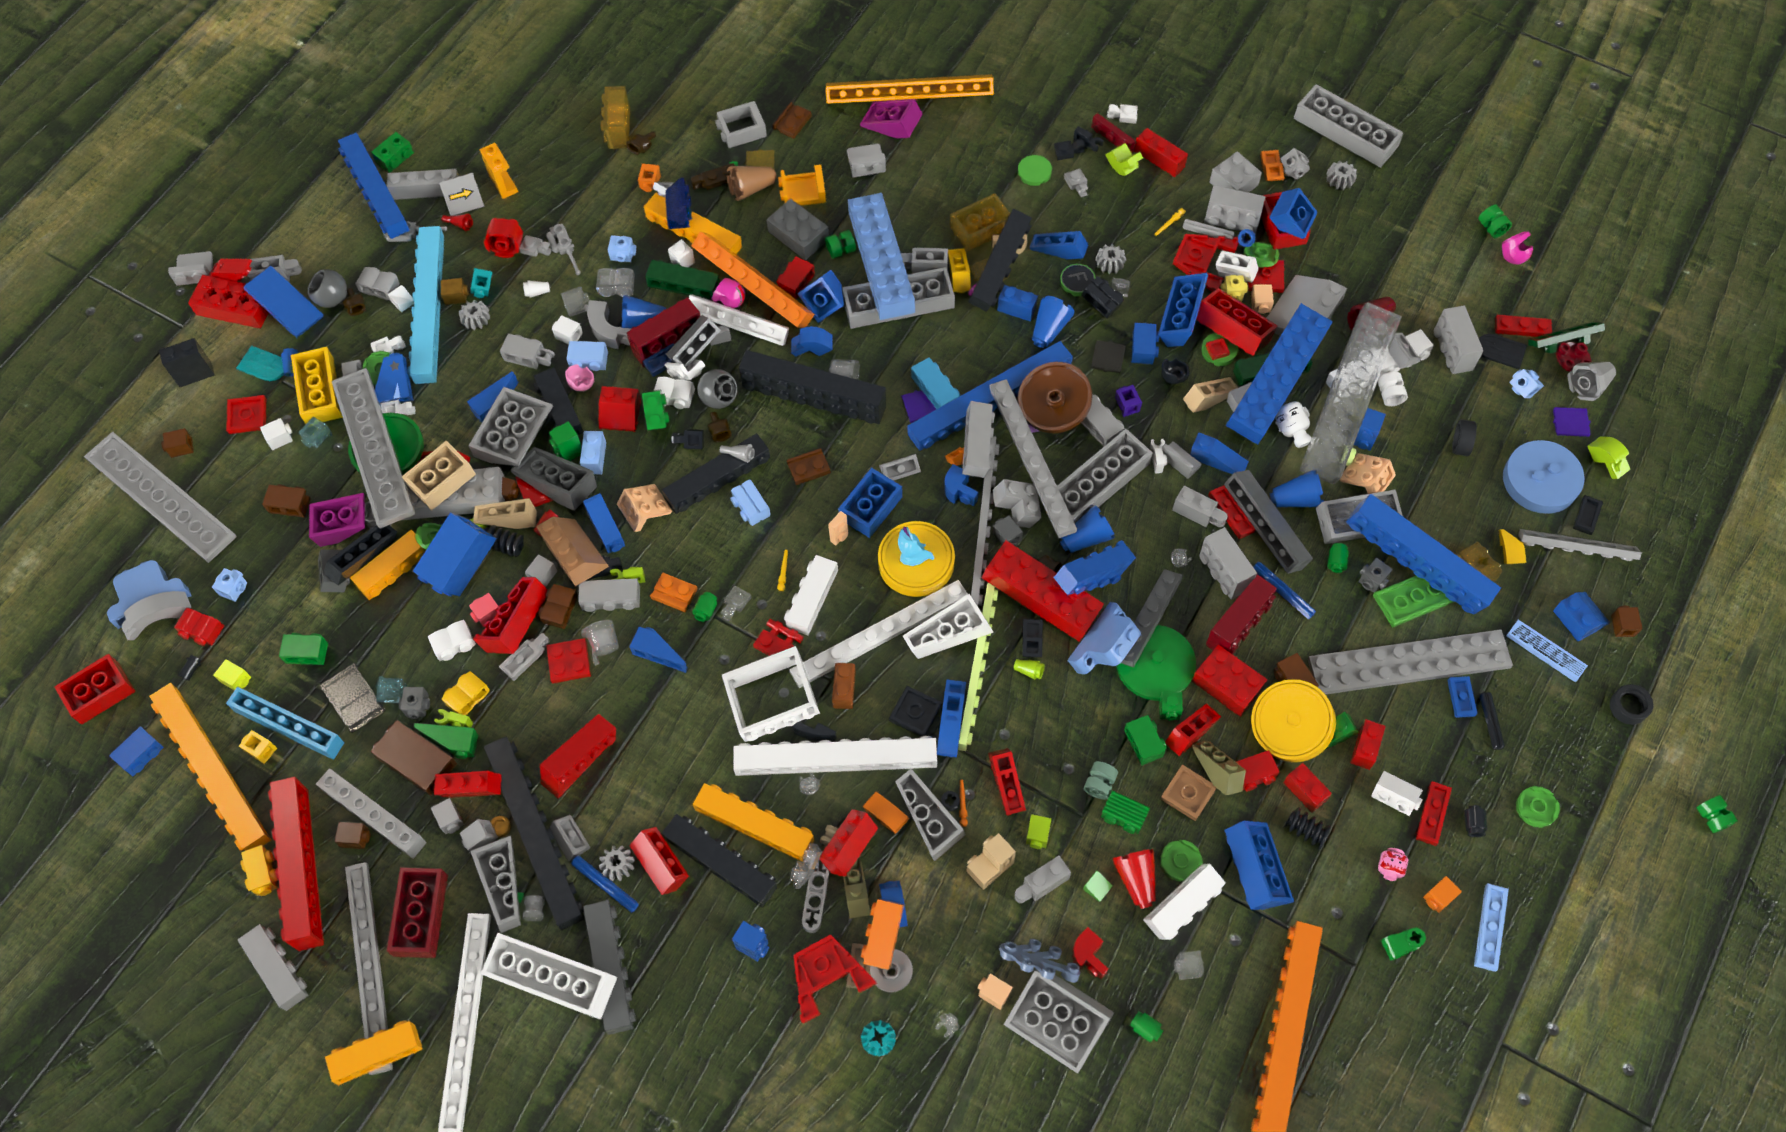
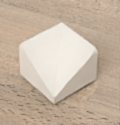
M402 285L388 294L391 302L401 312L414 304L412 296Z

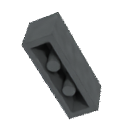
M701 315L668 351L666 356L674 363L683 364L687 368L721 330L708 317Z

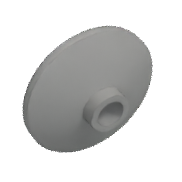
M894 949L890 969L896 971L893 976L888 975L887 969L875 966L870 967V975L876 980V986L886 992L902 990L909 984L913 974V967L909 957L897 949Z

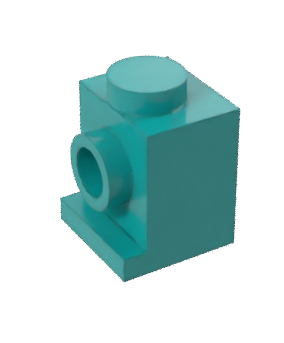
M474 268L470 293H473L477 298L488 296L492 272Z

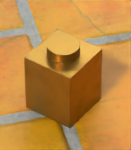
M462 278L441 280V296L445 305L466 303V295H469L468 285L464 284Z

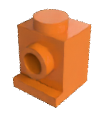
M642 164L638 178L639 187L645 192H651L654 190L652 189L654 182H659V179H661L659 165Z

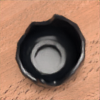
M1175 358L1173 361L1165 359L1162 363V377L1166 382L1179 384L1188 379L1190 374L1189 366L1185 362L1178 361Z

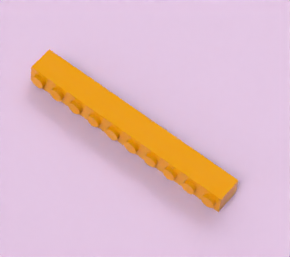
M992 75L826 83L827 103L994 95Z
M169 683L150 695L153 701L151 707L157 714H161V723L166 729H170L171 733H169V736L173 742L180 745L178 751L184 759L187 758L189 760L187 764L189 769L194 774L197 773L199 777L196 779L203 789L206 788L208 791L206 797L212 804H216L217 809L215 811L222 820L225 819L227 822L225 828L230 835H235L237 840L234 842L239 850L247 851L260 845L264 846L272 839L180 691L172 683Z

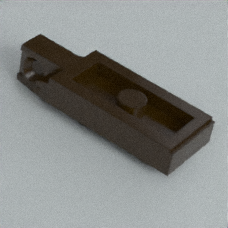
M734 163L702 172L690 178L693 189L702 187L708 190L728 184L727 176L730 175V171L727 170L730 166H735Z

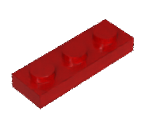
M1496 315L1495 334L1536 337L1552 332V319Z
M1224 485L1209 492V498L1218 502L1216 508L1227 514L1226 522L1238 539L1256 531Z
M1433 781L1429 784L1416 840L1434 846L1438 845L1452 790L1451 787Z

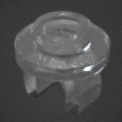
M1177 548L1172 551L1171 560L1174 566L1178 568L1184 567L1192 560V557L1187 558V549Z
M810 773V777L805 779L802 776L799 777V788L803 794H813L819 789V780L814 777L813 773Z
M943 1013L940 1016L941 1021L935 1027L938 1030L942 1025L945 1026L947 1032L944 1034V1037L946 1038L953 1031L959 1029L958 1019L951 1013Z

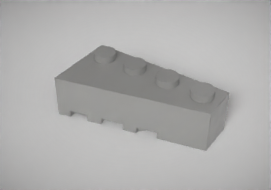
M909 769L895 782L935 862L966 834L964 829L915 772Z
M511 836L470 851L500 933L521 925L513 842Z

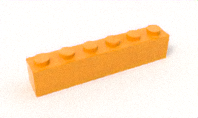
M655 193L644 206L648 220L660 224L665 229H670L680 237L687 238L691 243L695 241L701 231L712 235L735 254L742 248L741 236L666 197L658 195V193Z
M704 783L693 803L695 811L804 862L815 841L811 830L805 827L798 828L794 826L792 821L786 818L781 820L767 809L765 811L758 809V806L753 802L747 801L745 803L739 800L740 798L734 793L729 792V794H726L717 785L711 784L709 786Z

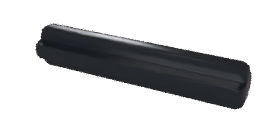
M1490 692L1481 693L1480 700L1492 748L1494 750H1501L1505 747L1493 697Z

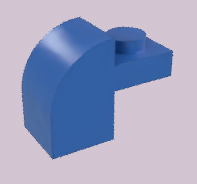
M818 327L801 328L800 335L791 340V354L799 356L810 350L814 354L821 356L832 350L833 335Z
M952 464L945 476L946 497L953 504L957 499H960L964 504L975 506L978 501V491L966 486L969 482V475L962 474L963 469Z
M900 880L879 884L882 899L904 904ZM905 904L899 927L908 926Z

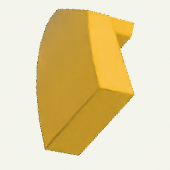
M1500 529L1499 540L1500 546H1503L1504 564L1526 563L1524 544L1504 529Z

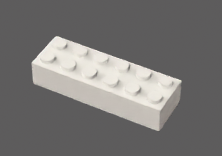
M500 933L495 938L481 972L484 976L601 1019L617 980V977Z

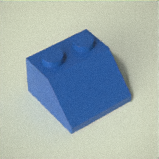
M1296 188L1282 192L1269 218L1278 230L1304 239L1318 212L1301 189Z
M832 270L797 293L806 307L815 314L813 317L818 323L844 306L842 284Z
M1576 592L1562 600L1553 610L1577 642L1610 624L1609 620L1586 592Z

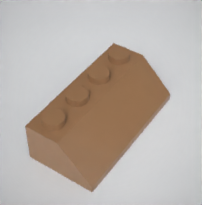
M551 517L536 526L543 541L574 586L579 585L609 567L575 519Z

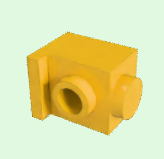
M253 730L244 736L239 745L244 752L263 764L268 761L277 749L271 741Z

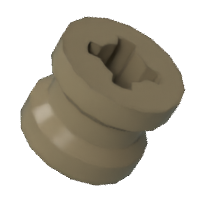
M827 825L825 828L826 833L821 836L820 842L827 846L839 828Z

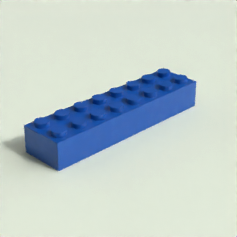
M1301 303L1225 426L1258 445L1333 321Z
M1372 494L1357 505L1346 521L1351 529L1362 533L1369 542L1377 544L1384 553L1392 555L1402 566L1413 570L1417 577L1424 578L1432 588L1446 594L1449 600L1457 602L1467 613L1474 615L1488 607L1501 589L1496 583Z

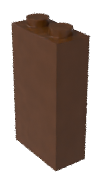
M398 720L387 728L385 735L373 745V749L370 751L376 759L430 796L434 793L435 774L450 773L457 765L451 756Z

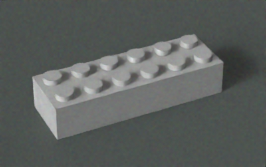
M1317 84L1298 104L1294 116L1295 120L1380 168L1398 148L1403 136V132Z
M947 268L908 274L907 276L915 299V313L884 320L879 318L869 282L843 287V302L850 329L954 308L955 295Z
M1127 429L1122 431L1057 485L1074 523L1094 505L1097 507L1101 506L1150 464L1153 452Z
M500 467L473 469L476 475L432 511L406 484L416 514L402 520L448 516L450 512L456 515L474 513L475 506L505 502L502 496V477L505 476Z

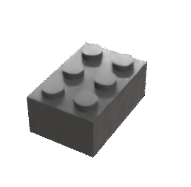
M789 199L766 219L768 232L805 261L826 243L825 238L829 236L828 226L792 199Z

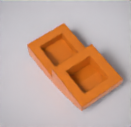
M1279 150L1262 151L1260 156L1266 181L1284 180L1283 164L1280 163Z
M877 792L863 805L866 812L877 818L883 826L895 834L909 820L907 815Z

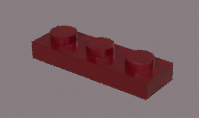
M1099 113L1093 116L1092 129L1096 133L1101 134L1108 142L1113 143L1117 147L1126 143L1131 154L1134 152V139Z

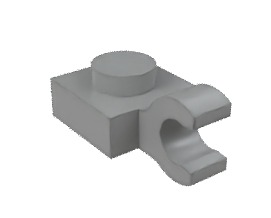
M1080 168L1064 174V179L1071 190L1076 189L1080 197L1087 195L1085 191L1088 189L1087 179Z
M525 236L519 249L520 253L537 257L538 253L549 256L552 251L549 248L550 243L542 242V239Z

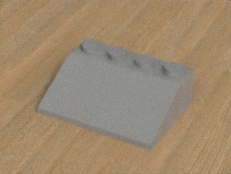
M1295 275L1267 316V319L1278 325L1275 334L1281 336L1301 303L1324 317L1331 319L1343 301L1347 288L1331 280Z
M503 387L469 444L473 457L489 463L519 466L553 405Z
M1036 969L1004 1025L1074 1072L1079 1073L1114 1012L1057 975H1054L1053 979H1046Z

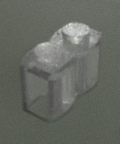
M599 269L596 284L598 294L604 297L633 295L635 282L633 269Z

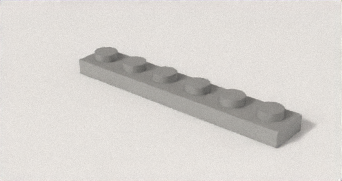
M1519 529L1518 533L1521 542L1528 546L1538 544L1548 549L1558 547L1567 552L1577 550L1587 555L1597 553L1606 558L1617 556L1626 561L1640 560L1642 554L1636 546Z

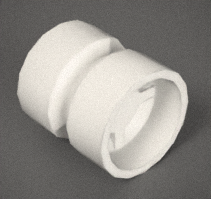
M1389 372L1378 378V385L1386 406H1396L1407 400L1408 396L1405 386H1403L1401 373Z

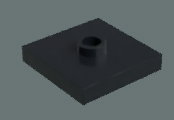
M906 686L889 717V722L921 737L926 736L942 706V702Z

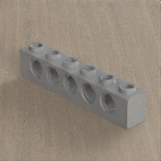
M330 768L316 783L325 794L412 859L426 844L419 834Z

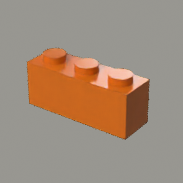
M877 899V903L873 902L870 914L874 916L873 922L868 924L866 936L869 937L868 944L863 945L861 958H864L863 964L887 970L890 969L904 904L884 899Z

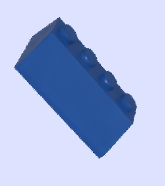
M1207 273L1174 277L1158 333L1167 347L1184 346L1191 336L1207 282Z
M1242 821L1225 829L1226 840L1233 854V862L1237 866L1240 875L1239 880L1244 887L1246 901L1251 910H1264L1294 902L1268 824L1264 822Z

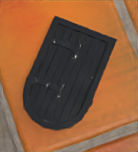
M1484 334L1479 338L1483 348L1482 357L1520 369L1527 347L1526 344L1495 334Z

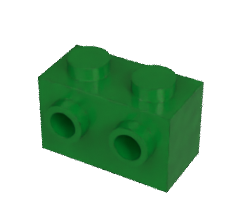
M397 132L371 152L375 163L388 173L396 169L414 153L410 142Z
M661 389L642 392L647 430L666 428L667 423H669V415L664 410V405L667 404L665 393L662 394Z
M569 421L561 426H556L549 432L551 436L549 442L556 456L571 461L581 455L582 446Z
M300 633L283 634L279 657L285 664L324 665L328 642L322 635L316 633L310 635H302Z
M1149 715L1126 723L1124 731L1141 766L1164 756L1166 751L1165 741L1163 738H1159L1157 725L1154 720L1151 721Z

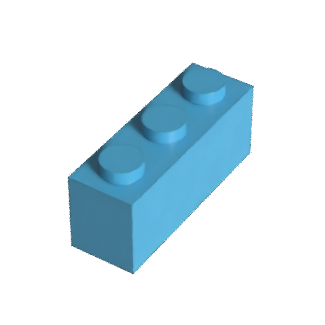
M930 357L911 367V378L936 409L960 397L959 391L952 387L949 378L941 373L936 362L933 363Z

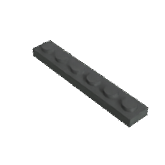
M1166 569L1163 570L1134 622L1141 631V635L1121 662L1122 664L1131 667L1135 666L1181 583L1182 574Z

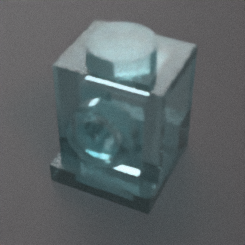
M312 417L298 432L302 437V443L309 448L311 446L318 448L328 436L331 437L333 435L328 426L315 417Z
M379 676L376 684V702L399 703V699L403 696V689L407 687V684H403V679Z

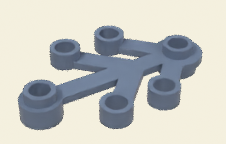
M1030 939L1026 945H1016L1013 942H1006L1000 945V956L1008 961H1016L1025 972H1032L1035 967L1042 977L1046 979H1053L1056 970L1062 972L1061 976L1066 981L1077 982L1079 979L1080 970L1077 964L1067 963L1065 966L1048 960L1060 958L1062 950L1059 947L1050 946L1049 951L1039 952L1041 942L1036 939Z

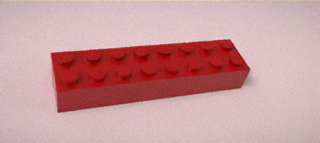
M296 777L270 782L271 790L268 791L269 800L272 802L270 816L272 821H274L272 837L276 842V848H274L273 852L278 864L275 874L280 888H277V895L279 900H281L282 907L279 908V916L283 921L281 937L283 941L298 951L323 946L324 940L309 792Z

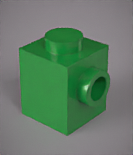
M1162 692L1159 699L1160 719L1180 720L1183 712L1182 692Z

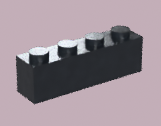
M555 368L534 375L536 380L534 387L537 393L542 394L540 400L553 405L548 414L550 421H554L556 424L553 428L569 421L577 435L584 433Z
M375 525L330 558L326 563L324 574L339 586L395 542L397 531L390 525L380 529Z

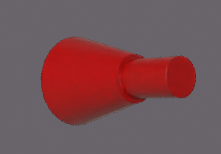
M470 214L442 216V222L451 223L465 231H469L473 226V219Z

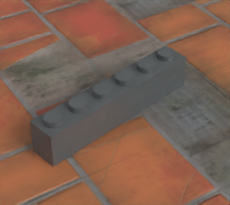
M1249 470L1234 472L1224 483V486L1286 573L1302 570L1313 559L1252 473Z
M609 900L583 906L594 969L617 977L602 1015L605 1032L611 1035L634 1029L633 1022L636 1021L634 1009H630L629 1001L632 1000L630 987L627 988L625 982L628 979L627 968L623 967L621 960L625 959L623 947H619L618 943L621 933L619 926H615L614 921L617 918L615 905L612 906Z

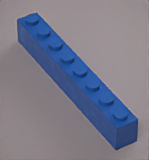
M357 132L338 140L341 146L338 150L342 158L346 156L344 161L347 167H352L349 170L353 178H358L355 181L359 189H364L361 192L365 200H370L367 203L371 211H376L373 214L377 222H382L379 225L383 233H388L390 239H393L410 231Z

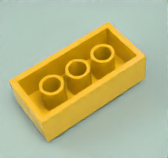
M323 347L291 355L299 413L305 424L310 426L343 418L331 382L336 380L337 376L334 358L329 349Z

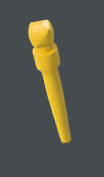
M1183 208L1179 209L1178 213L1176 212L1172 215V218L1154 235L1160 234L1174 221L1183 216L1186 211Z
M788 550L784 551L781 574L777 586L779 591L785 590Z

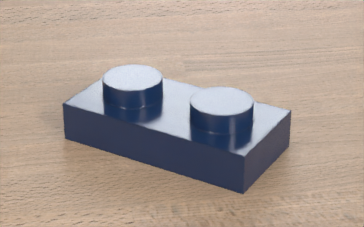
M674 343L643 360L644 366L653 377L667 369L665 367L667 362L674 363L666 356L668 351L674 346Z

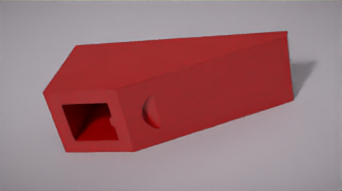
M220 259L215 263L208 276L236 282L241 281L251 271L250 264L252 260Z

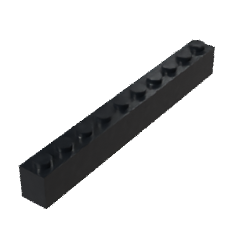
M507 736L484 746L494 772L502 774L501 790L557 926L562 931L585 920L582 914L584 912L581 900L577 901L575 898V894L578 893L573 882L569 883L567 878L570 875L566 864L562 865L559 858L562 857L558 846L554 847L552 840L555 839L551 828H546L544 822H547V818L543 810L539 811L537 807L540 801L536 793L532 794L530 787L533 786L528 775L524 776L522 771L526 769L521 758L517 759L515 754L518 752L515 742H510Z

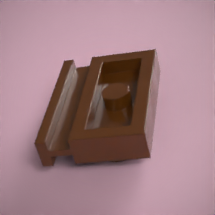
M790 103L773 124V129H777L780 133L794 139L810 119L811 111Z
M821 448L786 460L795 485L831 474Z

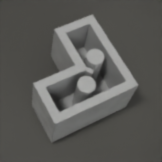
M1003 479L993 489L995 507L1011 509L1013 521L1018 526L1030 528L1041 519L1038 493L1034 484Z

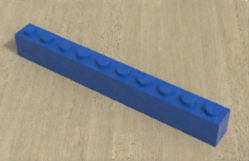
M1059 341L907 426L908 436L919 451L924 448L927 449L938 440H944L949 434L964 428L966 425V412L970 401L992 404V412L998 407L989 389L990 384L1007 379L1014 396L1018 397L1023 380L1033 369L1050 362H1065L1072 365L1073 356L1062 342Z

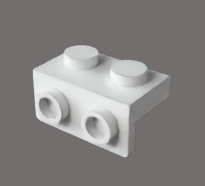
M694 360L685 368L683 364L667 362L665 367L668 369L667 373L672 378L691 380L701 374L705 364L702 360Z

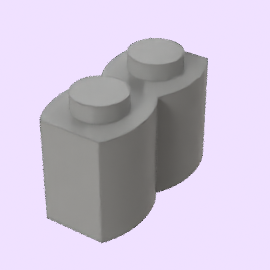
M365 267L355 284L358 290L364 294L390 300L388 294L398 288L400 283L397 276L392 272H380L375 267Z

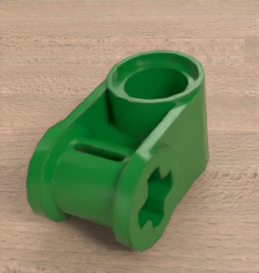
M1411 928L1401 933L1390 935L1382 939L1381 943L1390 961L1417 950L1425 943L1426 936L1421 929ZM1410 937H1416L1417 941H1411Z

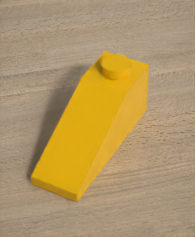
M965 249L948 250L953 292L964 293L970 291V269Z

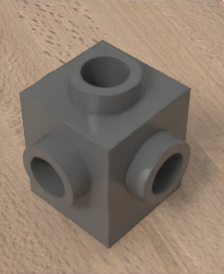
M1376 558L1370 566L1366 564L1360 571L1362 576L1359 582L1365 589L1371 590L1374 593L1379 588L1383 589L1389 582L1387 578L1393 569Z
M404 687L403 696L399 699V709L406 717L411 719L426 717V711L430 708L429 694L424 687Z

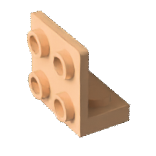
M1357 453L1353 462L1345 469L1339 480L1343 483L1365 487L1367 493L1372 494L1384 492L1396 474L1390 459Z
M655 484L624 489L617 502V506L634 532L641 531L648 518L668 515L672 512V509Z

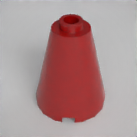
M1148 849L1130 853L1123 857L1112 858L1135 906L1140 905V909L1152 907V902L1156 901L1154 850Z

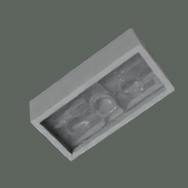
M1396 490L1372 493V495L1402 515ZM1370 494L1324 501L1316 507L1325 544L1366 537L1362 533L1351 529L1346 521L1357 505Z

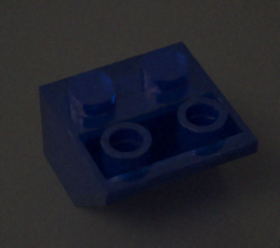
M680 178L665 190L666 216L669 229L689 228V220H693L692 210L690 209L692 201L689 185H685L684 178Z

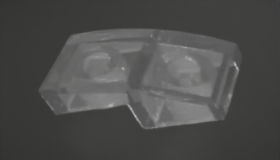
M810 843L808 850L804 852L803 862L797 861L795 868H792L790 880H792L795 889H800L816 868L821 855L818 844Z

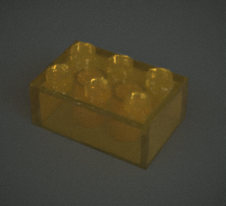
M625 86L605 87V94H602L604 107H601L602 118H604L601 120L604 142L608 143L609 149L627 148L626 142L629 141L630 106Z
M996 193L950 214V228L968 252L993 240V235H1000L1010 212Z

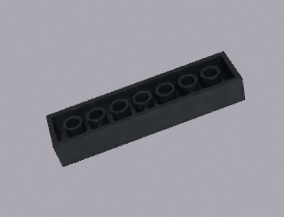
M746 350L739 366L742 387L750 391L755 390L765 395L777 396L783 400H792L801 405L806 404L816 409H825L834 414L846 415L852 419L865 420L870 424L876 423L880 425L886 409V387L749 350Z

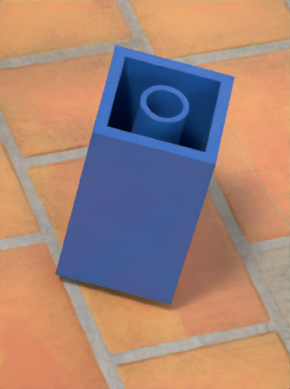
M450 512L413 572L419 575L417 578L423 583L428 584L429 582L433 585L432 589L440 594L444 593L450 597L452 595L460 597L497 538L469 519Z

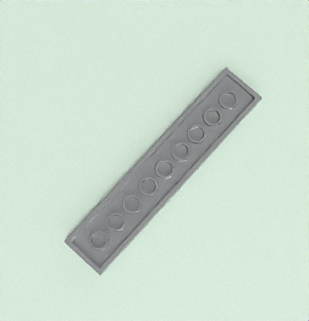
M367 368L331 381L377 526L380 529L415 515L416 513L406 483L402 478L403 474Z
M114 432L110 433L84 456L93 466L206 562L209 563L237 537L230 529Z
M1502 630L1315 655L1308 658L1311 674L1319 684L1318 688L1324 694L1510 669L1513 666Z

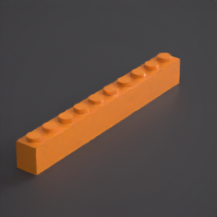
M1297 921L1293 927L1290 926L1287 939L1291 941L1290 946L1286 947L1284 952V959L1287 962L1286 967H1282L1280 973V980L1283 983L1282 988H1278L1276 994V1001L1279 1004L1278 1009H1274L1272 1022L1275 1025L1274 1031L1271 1030L1268 1037V1044H1271L1270 1052H1266L1264 1058V1065L1267 1068L1266 1073L1262 1074L1260 1079V1087L1263 1089L1261 1096L1258 1095L1255 1109H1258V1116L1252 1122L1251 1131L1286 1132L1323 929L1318 926Z

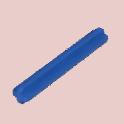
M1257 562L1253 566L1259 576L1277 588L1276 591L1307 619H1310L1315 614V609L1265 565Z
M576 856L572 860L571 864L627 910L634 912L639 905L637 901L603 876L583 858Z

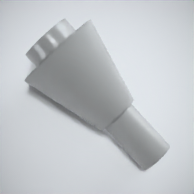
M751 444L732 447L720 446V453L731 454L747 463L754 458L755 451Z

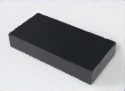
M1584 495L1573 529L1592 535L1603 501Z

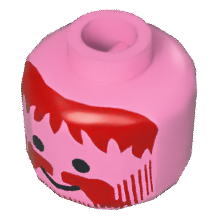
M1388 848V850L1381 853L1378 870L1384 875L1385 879L1396 881L1397 878L1405 876L1408 858L1402 850Z

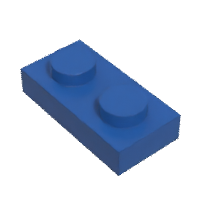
M1450 677L1447 681L1455 718L1475 717L1477 709L1470 677Z

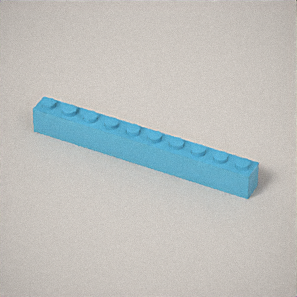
M440 226L419 227V235H416L418 249H415L417 263L414 264L416 277L413 279L415 292L412 294L414 307H412L413 321H411V330L413 334L410 336L412 350L409 351L411 366L408 367V375L415 384L437 382L444 235Z

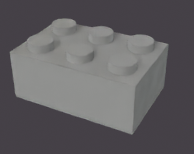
M1213 185L1204 223L1238 231L1250 229L1256 234L1265 196Z
M1465 305L1444 309L1434 328V335L1438 338L1440 350L1445 355L1446 365L1450 368L1452 374L1473 371L1483 353V348Z
M1225 527L1205 537L1200 551V559L1203 564H1207L1212 577L1218 580L1223 593L1232 600L1241 595L1256 577L1257 572Z

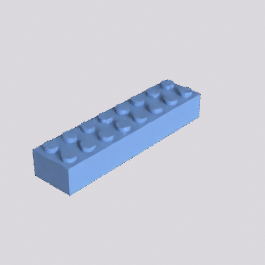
M882 193L848 199L849 216L880 320L915 313L914 295Z

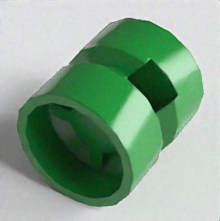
M1498 205L1488 207L1478 218L1480 223L1487 228L1492 238L1501 237L1512 227V222L1506 215H1503L1504 212Z
M850 230L839 232V236L834 234L825 238L826 246L832 259L841 257L843 253L849 254L856 251V244Z
M1722 795L1709 799L1696 807L1702 818H1707L1706 824L1713 834L1738 822L1733 812L1726 809L1728 805Z

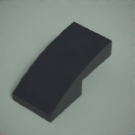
M1023 619L1022 657L1042 658L1043 620Z
M796 722L793 726L795 735L818 742L830 740L835 742L837 739L836 731L820 723L816 725L815 729L801 722Z

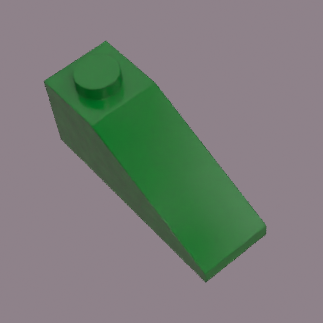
M414 724V728L420 735L456 758H474L478 734L474 728Z

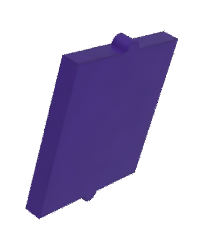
M915 390L913 393L902 395L910 423L936 410L922 390Z
M1553 408V423L1555 424L1556 435L1590 436L1589 424L1591 421L1588 420L1586 408Z

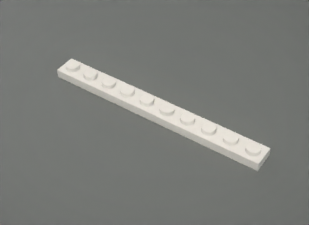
M957 580L803 662L809 682L833 671L835 663H848L930 619L968 595L960 581ZM797 666L789 669L798 687H803Z
M468 913L438 1132H463L483 980L481 972L485 965L490 914Z

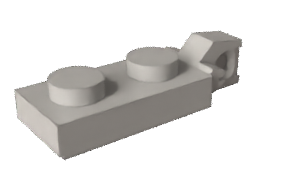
M541 633L535 640L533 638L527 639L499 668L515 681L545 651L544 648L550 642L548 637Z

